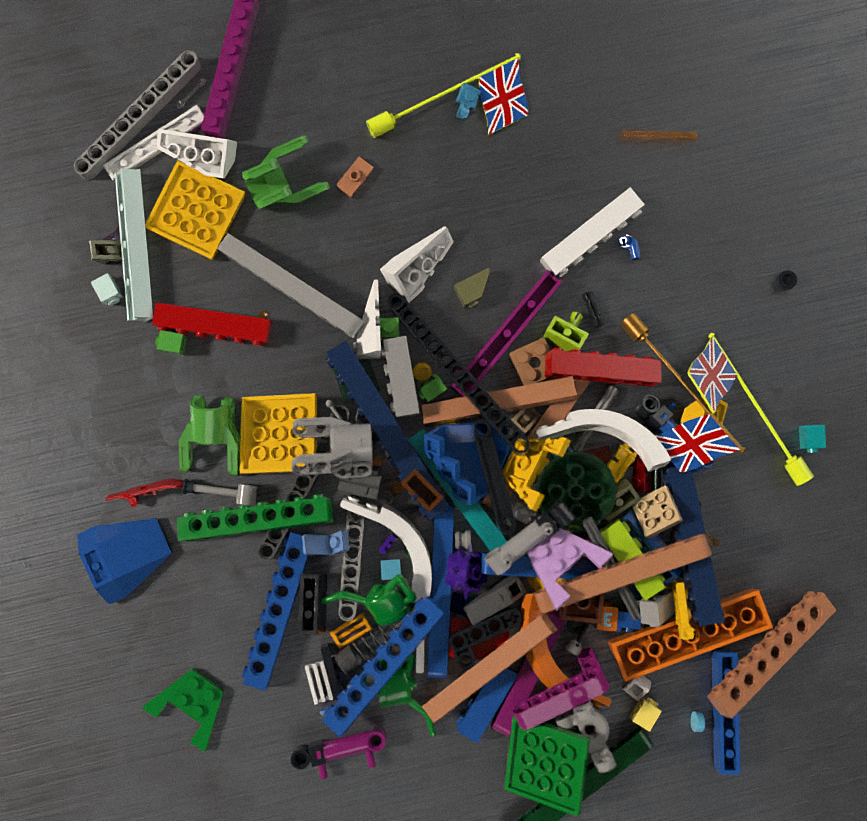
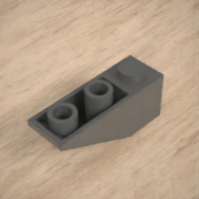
M504 576L466 605L464 610L472 625H475L514 603L526 593V590L518 576Z

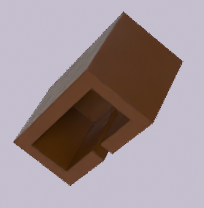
M416 469L401 482L412 496L418 495L416 500L428 512L443 499Z

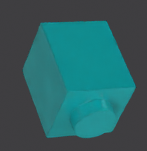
M825 425L799 426L800 449H807V453L819 452L820 448H826Z

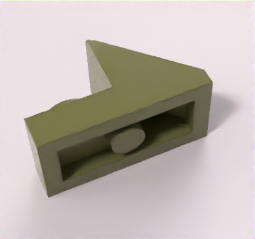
M89 241L91 260L101 264H105L108 261H122L121 241Z

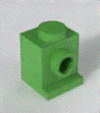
M437 373L433 375L434 380H426L421 384L422 388L416 392L422 402L426 400L427 403H430L447 391L446 386Z

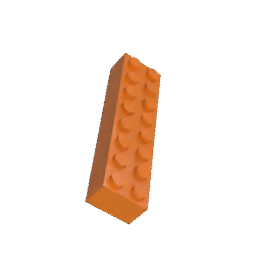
M749 588L720 599L725 621L723 623L697 626L691 617L689 624L694 628V639L680 640L676 618L673 616L659 627L648 625L643 627V629H637L634 632L607 640L620 677L626 682L773 628L759 590Z

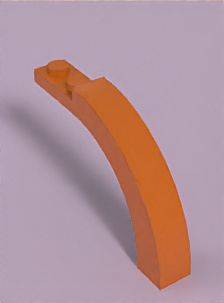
M524 594L520 611L522 614L520 630L544 614L540 612L534 594ZM546 639L525 654L534 673L548 688L569 679L555 664L549 652ZM599 695L589 701L594 707L601 709V706L609 707L612 699Z

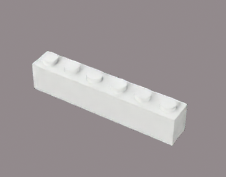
M631 187L542 256L541 264L553 276L557 277L559 275L561 278L569 271V266L572 264L576 266L584 259L582 257L587 252L591 254L598 248V243L608 241L613 236V231L623 229L628 224L626 221L631 217L633 220L642 213L641 209L645 204Z

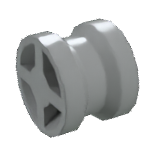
M470 530L465 532L455 531V550L460 548L468 550L471 544Z

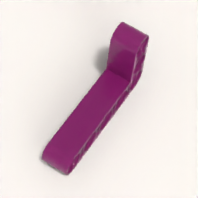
M592 648L582 649L577 657L583 671L582 673L513 707L512 713L521 729L527 730L609 690L608 680Z

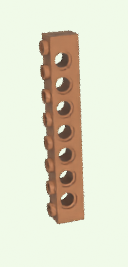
M817 591L807 592L803 599L794 605L784 618L778 621V625L773 630L767 632L765 638L759 644L753 646L752 651L742 658L738 665L732 671H729L719 684L712 688L707 697L721 715L732 719L837 611L823 592Z

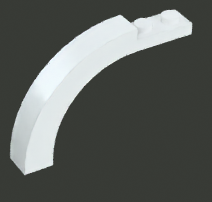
M585 409L569 412L566 421L560 420L550 427L547 425L537 428L533 439L547 440V438L554 439L578 431H599L613 435L633 448L644 462L648 472L665 467L671 461L661 442L646 427L625 415L608 410Z
M344 495L340 504L341 508L385 525L397 534L405 544L413 564L414 575L411 589L416 593L417 597L414 603H417L421 597L425 599V597L430 596L432 583L431 560L426 543L416 526L392 506L383 503L381 509H377L378 506L373 503L367 502L365 504L360 502L359 498L348 495L347 497Z

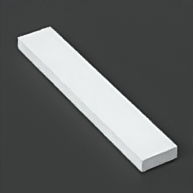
M196 105L160 129L191 134L202 126L204 114L199 106ZM158 130L103 165L114 182L115 173H121V168L136 169L163 152L156 148Z

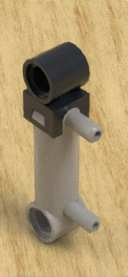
M563 500L555 502L547 511L545 510L535 517L533 523L504 545L489 552L484 560L496 575L504 573L511 567L514 561L546 537L548 539L560 531L559 528L568 525L575 518L574 513Z

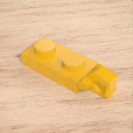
M684 582L676 583L671 587L680 640L694 639V628L689 624L691 611L686 603L688 590L684 587Z

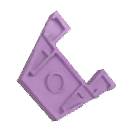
M561 528L549 539L546 537L527 552V556L556 610L570 598V595L556 582L583 555L591 560L599 569L613 556L611 552Z

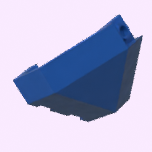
M476 422L444 424L424 435V453L428 459H433L437 465L436 471L444 482L447 481L453 489L451 493L454 498L472 505L489 494L472 433V427ZM482 424L477 426V432L484 435L486 427ZM491 427L502 468L511 449ZM505 428L503 434L508 436L510 429Z

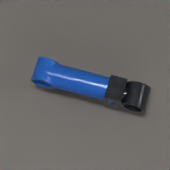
M646 395L635 406V414L640 419H648L645 424L653 433L658 431L661 434L678 426L671 418L674 415L672 412L677 408L675 403H671L667 407L663 405L660 408V402L657 397ZM714 460L697 469H693L692 472L697 474L704 472L714 464Z

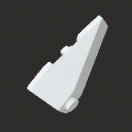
M444 226L393 257L380 269L387 283L398 294H401L408 303L422 292L425 287V281L435 272L433 270L438 261H442L454 241L448 228Z

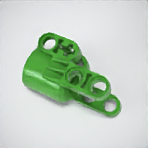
M306 135L273 148L260 165L242 173V177L257 209L266 207L274 202L299 203L330 188L327 181L319 182L293 194L277 161L278 158L296 151L308 143L309 140Z
M194 395L193 400L190 402V421L179 439L180 472H190L191 463L193 462V442L206 446L227 444L228 472L231 476H239L241 437L235 428L234 398L225 397L224 400H221V407L206 409L204 396Z

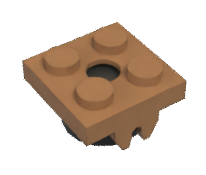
M544 337L509 353L523 385L539 383L549 378L545 377V354L551 350Z

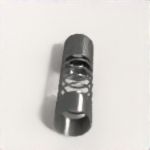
M416 603L411 604L408 613L412 614L416 609L414 605ZM420 613L418 621L421 624H425L427 618L425 614ZM404 617L394 622L393 625L388 624L391 631L395 628L399 629L403 625L401 621ZM378 626L383 635L385 643L387 644L386 637L388 638V640H390V638L384 632L381 626ZM407 628L405 630L406 637L410 636L411 633L413 634L411 629ZM370 631V634L378 649V644L381 645V643L378 641V639L375 637L372 631ZM361 636L368 651L369 657L371 658L369 649L375 655H377V653L368 645L365 639ZM354 642L353 645L356 651L351 645H348L337 652V654L335 653L336 661L346 675L363 666L361 655L367 661L369 660Z

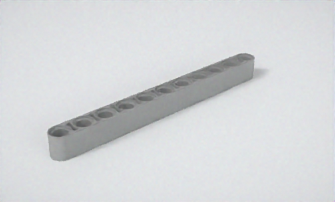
M357 412L355 424H369V422H361L360 414ZM360 466L359 469H366L367 466ZM363 497L359 501L366 504L367 497ZM349 510L347 511L346 522L349 548L355 547L359 554L356 558H352L349 556L348 551L344 552L340 591H345V588L350 586L354 588L355 594H359L366 517L361 516L360 519H354L352 511ZM352 528L359 529L360 536L358 538L351 537L350 530ZM348 567L356 569L357 574L355 577L347 575L346 570ZM340 599L338 611L340 618L344 621L352 620L357 614L358 602ZM345 606H349L353 609V614L351 616H347L343 613V608Z

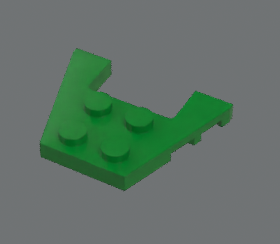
M191 669L146 703L142 709L157 718L167 703H172L201 724L190 743L205 752L208 748V742L213 731L224 690L195 669Z

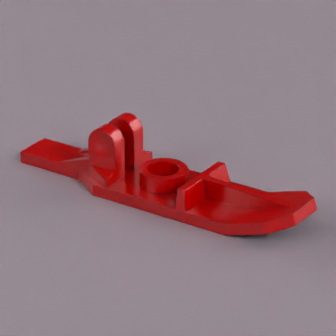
M165 479L107 495L105 499L106 501L117 498L128 499L130 506L135 507L139 502V494L140 496H146L153 491V494L156 495L157 492L166 489L180 488L183 486L184 481L180 479Z

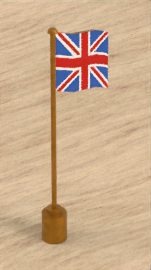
M632 313L625 318L620 325L634 342L640 341L641 343L645 341L708 413L707 415L688 420L667 432L654 435L667 451L675 467L680 472H687L697 469L718 457L737 451L744 453L746 448H743L647 339L650 329L638 315Z

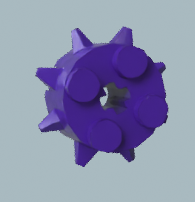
M470 544L468 552L458 550V552L447 557L448 566L445 582L455 591H464L465 599H467L468 592L478 593L481 591L480 587L482 584L487 582L489 574L481 573L482 553L473 552L472 545Z

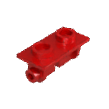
M637 454L632 463V486L636 492H650V488H652V475H646L648 470Z

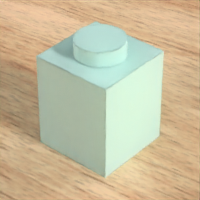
M108 273L91 282L100 301L105 305H114L120 301V298L124 297L114 277Z

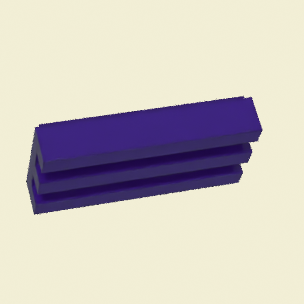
M390 534L379 548V551L384 555L388 551L386 547L390 548L393 544L391 540L395 542L398 537Z

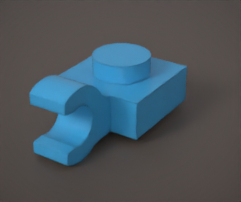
M466 83L462 84L456 102L460 103L456 117L460 119L468 117L470 109H475L480 90Z

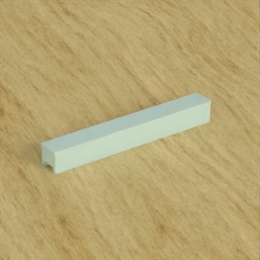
M121 168V173H115L127 321L147 322L153 319L141 173L140 169Z

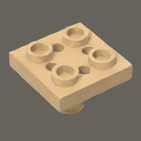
M666 485L643 496L632 505L643 533L648 539L683 522Z

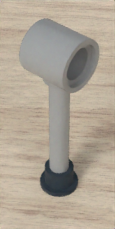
M188 479L184 480L182 487L183 494L201 492L236 497L237 504L252 506L256 504L258 486L239 484L238 489L200 485Z

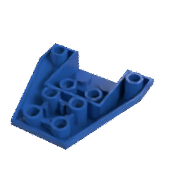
M157 518L99 525L77 534L78 553L95 590L109 605L127 597L172 554V550Z

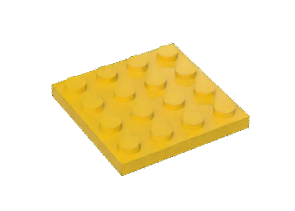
M177 160L145 223V229L210 260H214L218 252L217 248L225 238L246 196V192L215 177L206 176Z
M317 394L242 397L240 474L293 472L291 466L294 458L299 455L317 454V437L301 438L292 431V424L295 420L300 418H317ZM303 426L297 427L298 430H305V429H306V428L303 427ZM304 463L296 464L299 467L305 466Z

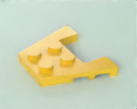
M561 437L554 440L551 438H547V440L528 439L531 448L530 452L526 456L521 457L512 451L502 470L504 480L528 504L527 506L536 512L544 495L532 490L531 487L548 452L561 457L564 456L571 442L567 438ZM519 442L516 445V449L524 450L527 444Z

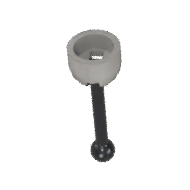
M586 622L577 639L570 640L565 646L566 650L577 657L582 649L580 640L590 625L589 622Z

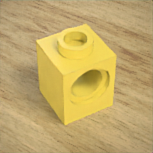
M648 697L647 700L641 698L629 718L650 732L662 711L657 707L658 703Z

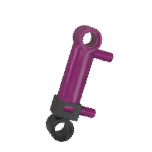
M374 727L369 731L324 741L323 739L310 742L309 746L299 745L292 753L291 764L294 768L302 770L311 761L312 767L318 766L320 779H326L328 777L325 765L327 761L365 752L368 767L373 768L376 766L373 751L377 752L384 748L386 733L382 728ZM374 735H378L381 737L382 741L379 743H374L371 740V737ZM303 753L306 756V760H299L297 754Z

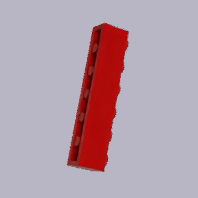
M156 303L152 325L158 328L157 331L169 332V330L177 331L176 333L188 336V333H194L195 337L207 338L208 335L214 336V339L219 341H226V338L233 339L234 343L244 344L245 341L252 342L254 346L263 347V344L269 345L273 322L270 319Z
M553 348L545 354V377L561 379L573 376V380L654 387L661 383V360H654V357L636 358L635 355L622 357L618 356L617 353L601 355L597 351L582 353V350L577 349L564 351L563 348Z

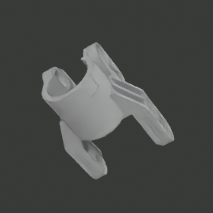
M332 417L300 418L293 422L292 431L296 436L301 438L330 436L331 453L305 454L294 458L291 469L295 474L306 475L334 472V475L338 478L367 477L372 473L371 424H351ZM319 425H323L326 428L318 429L316 427ZM303 426V427H305L306 429H305V430H298L297 427ZM318 462H325L326 464H325V465H317L316 463H318ZM304 463L305 466L299 467L296 464ZM367 466L366 469H359L358 467Z
M590 701L553 717L557 727L566 730L577 725L581 735L590 737L589 754L599 772H606L615 768L616 763L613 755L605 743L609 736L608 722L599 709L594 707ZM587 725H594L592 732H585Z

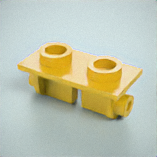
M626 443L620 445L613 455L618 459L617 462L610 459L603 469V475L606 479L616 484L623 478L625 471L637 456L635 450L631 449Z

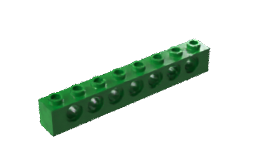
M325 494L313 495V499L296 497L292 502H287L286 499L276 500V504L270 505L269 502L257 503L256 507L240 505L238 506L239 509L232 510V507L220 508V512L204 510L199 515H196L195 512L184 513V517L177 518L178 541L192 542L334 522L332 499L325 497ZM313 505L314 511L309 515L308 508ZM294 508L295 514L290 518L289 511ZM275 510L276 517L274 520H271L270 515ZM256 513L257 520L253 523L252 516ZM236 516H238L239 521H238V523L235 525V524H234V519H235ZM217 519H220L219 527H216ZM201 521L202 527L198 530V523Z

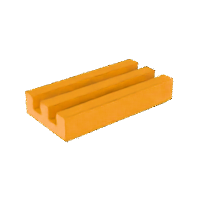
M361 612L352 620L343 623L329 633L338 648L341 649L372 630L373 627L370 625L364 612ZM362 618L363 621L336 636L335 633ZM366 625L367 628L340 643V639Z

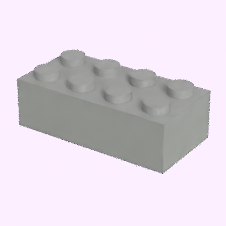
M402 336L384 339V345H381V354L383 359L387 360V364H384L386 378H390V383H387L389 397L393 396L394 401L390 403L392 415H396L397 419L420 416L407 338Z

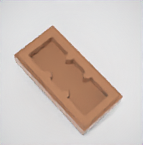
M358 157L336 184V187L352 198L373 172L374 167L361 157Z

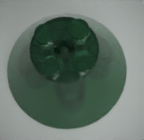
M584 452L565 453L563 457L558 456L551 460L542 470L536 486V491L544 495L539 506L541 512L547 511L555 502L563 500L574 513L575 518L568 525L561 528L567 531L586 530L582 521L588 517H592L596 526L599 525L612 511L617 493L614 476L607 465L596 456Z

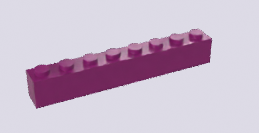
M234 0L201 126L205 136L225 138L260 0Z

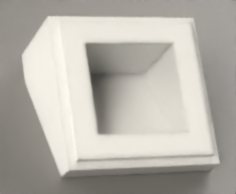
M643 675L629 680L623 687V690L639 701L650 691L651 681Z

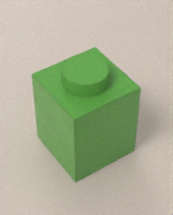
M379 318L381 341L400 337L399 318Z
M160 330V334L156 336L155 345L157 350L161 352L184 355L187 336Z

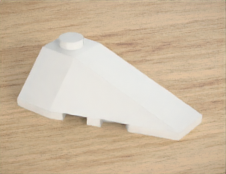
M158 129L156 148L206 176L225 179L235 162L237 142L222 138Z
M378 280L373 282L362 317L364 323L358 331L357 342H353V352L357 354V359H380Z

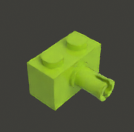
M572 312L567 322L554 316L543 336L546 342L556 348H563L564 351L580 350L589 333L578 328L583 316L579 314L577 319H575L578 312Z

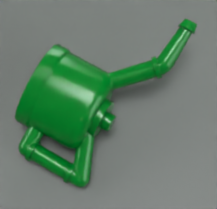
M397 574L387 585H374L366 596L345 590L328 597H323L321 601L323 604H328L336 600L346 599L365 604L378 625H388L404 617L411 608L409 603L416 601L417 597L416 593L406 582V579L401 574ZM397 585L401 587V589L406 594V597H403L401 595V593L396 587Z
M412 653L406 660L405 667H400L378 693L381 709L403 704L410 705L426 718L429 734L433 737L436 736L434 723L422 708L423 705L411 697V693H414L413 688L417 687L416 679L412 680L411 678L415 661V654ZM381 659V669L386 670L388 664L385 660Z

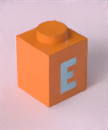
M604 601L602 623H594V627L597 630L617 631L618 607L613 605V602Z

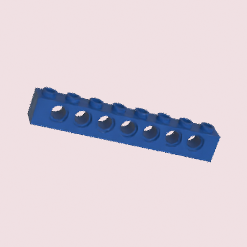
M292 531L290 535L287 534L283 545L286 548L284 554L281 553L277 564L280 567L278 572L274 573L271 582L274 583L272 591H268L266 597L268 605L266 610H262L260 616L262 624L260 628L256 629L254 635L256 643L254 647L250 648L248 654L250 662L248 666L244 667L242 673L244 685L264 691L269 687L300 588V574H304L310 556L303 553L302 536L304 534ZM292 548H297L300 551L299 558L291 556ZM286 567L293 568L294 575L292 577L286 576ZM281 585L286 586L288 589L286 596L279 593ZM275 604L282 607L281 614L274 613L273 606ZM269 623L276 626L275 633H270L267 630ZM263 642L268 643L270 651H263L261 644ZM257 661L262 662L264 670H258L255 667V663Z
M429 596L425 597V599L421 597L414 605L416 607L412 614L408 613L402 619L403 625L399 629L395 628L390 633L388 643L380 645L376 650L377 656L373 660L370 658L364 664L363 668L365 670L361 675L357 673L350 681L352 684L348 690L344 689L337 697L339 701L335 705L331 704L324 712L326 716L322 721L339 737L346 733L447 613ZM420 613L425 614L427 618L425 624H421L418 621ZM407 628L411 629L414 633L412 639H407L405 636ZM393 644L400 646L401 651L399 655L393 653ZM381 659L385 660L388 664L386 670L381 669L379 666ZM367 675L374 677V685L367 683ZM355 690H358L361 693V700L355 699ZM342 705L348 708L349 713L347 716L341 712Z

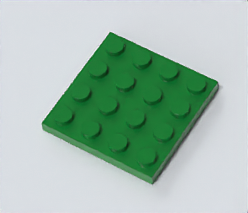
M513 716L504 790L578 817L581 813L590 737L544 722L530 729L523 730L515 716Z

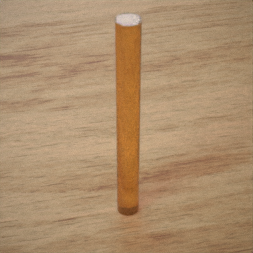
M622 130L621 138L697 140V132Z

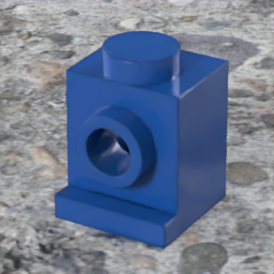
M618 609V632H621V628L626 632L643 629L644 624H641V619L635 621L628 610Z

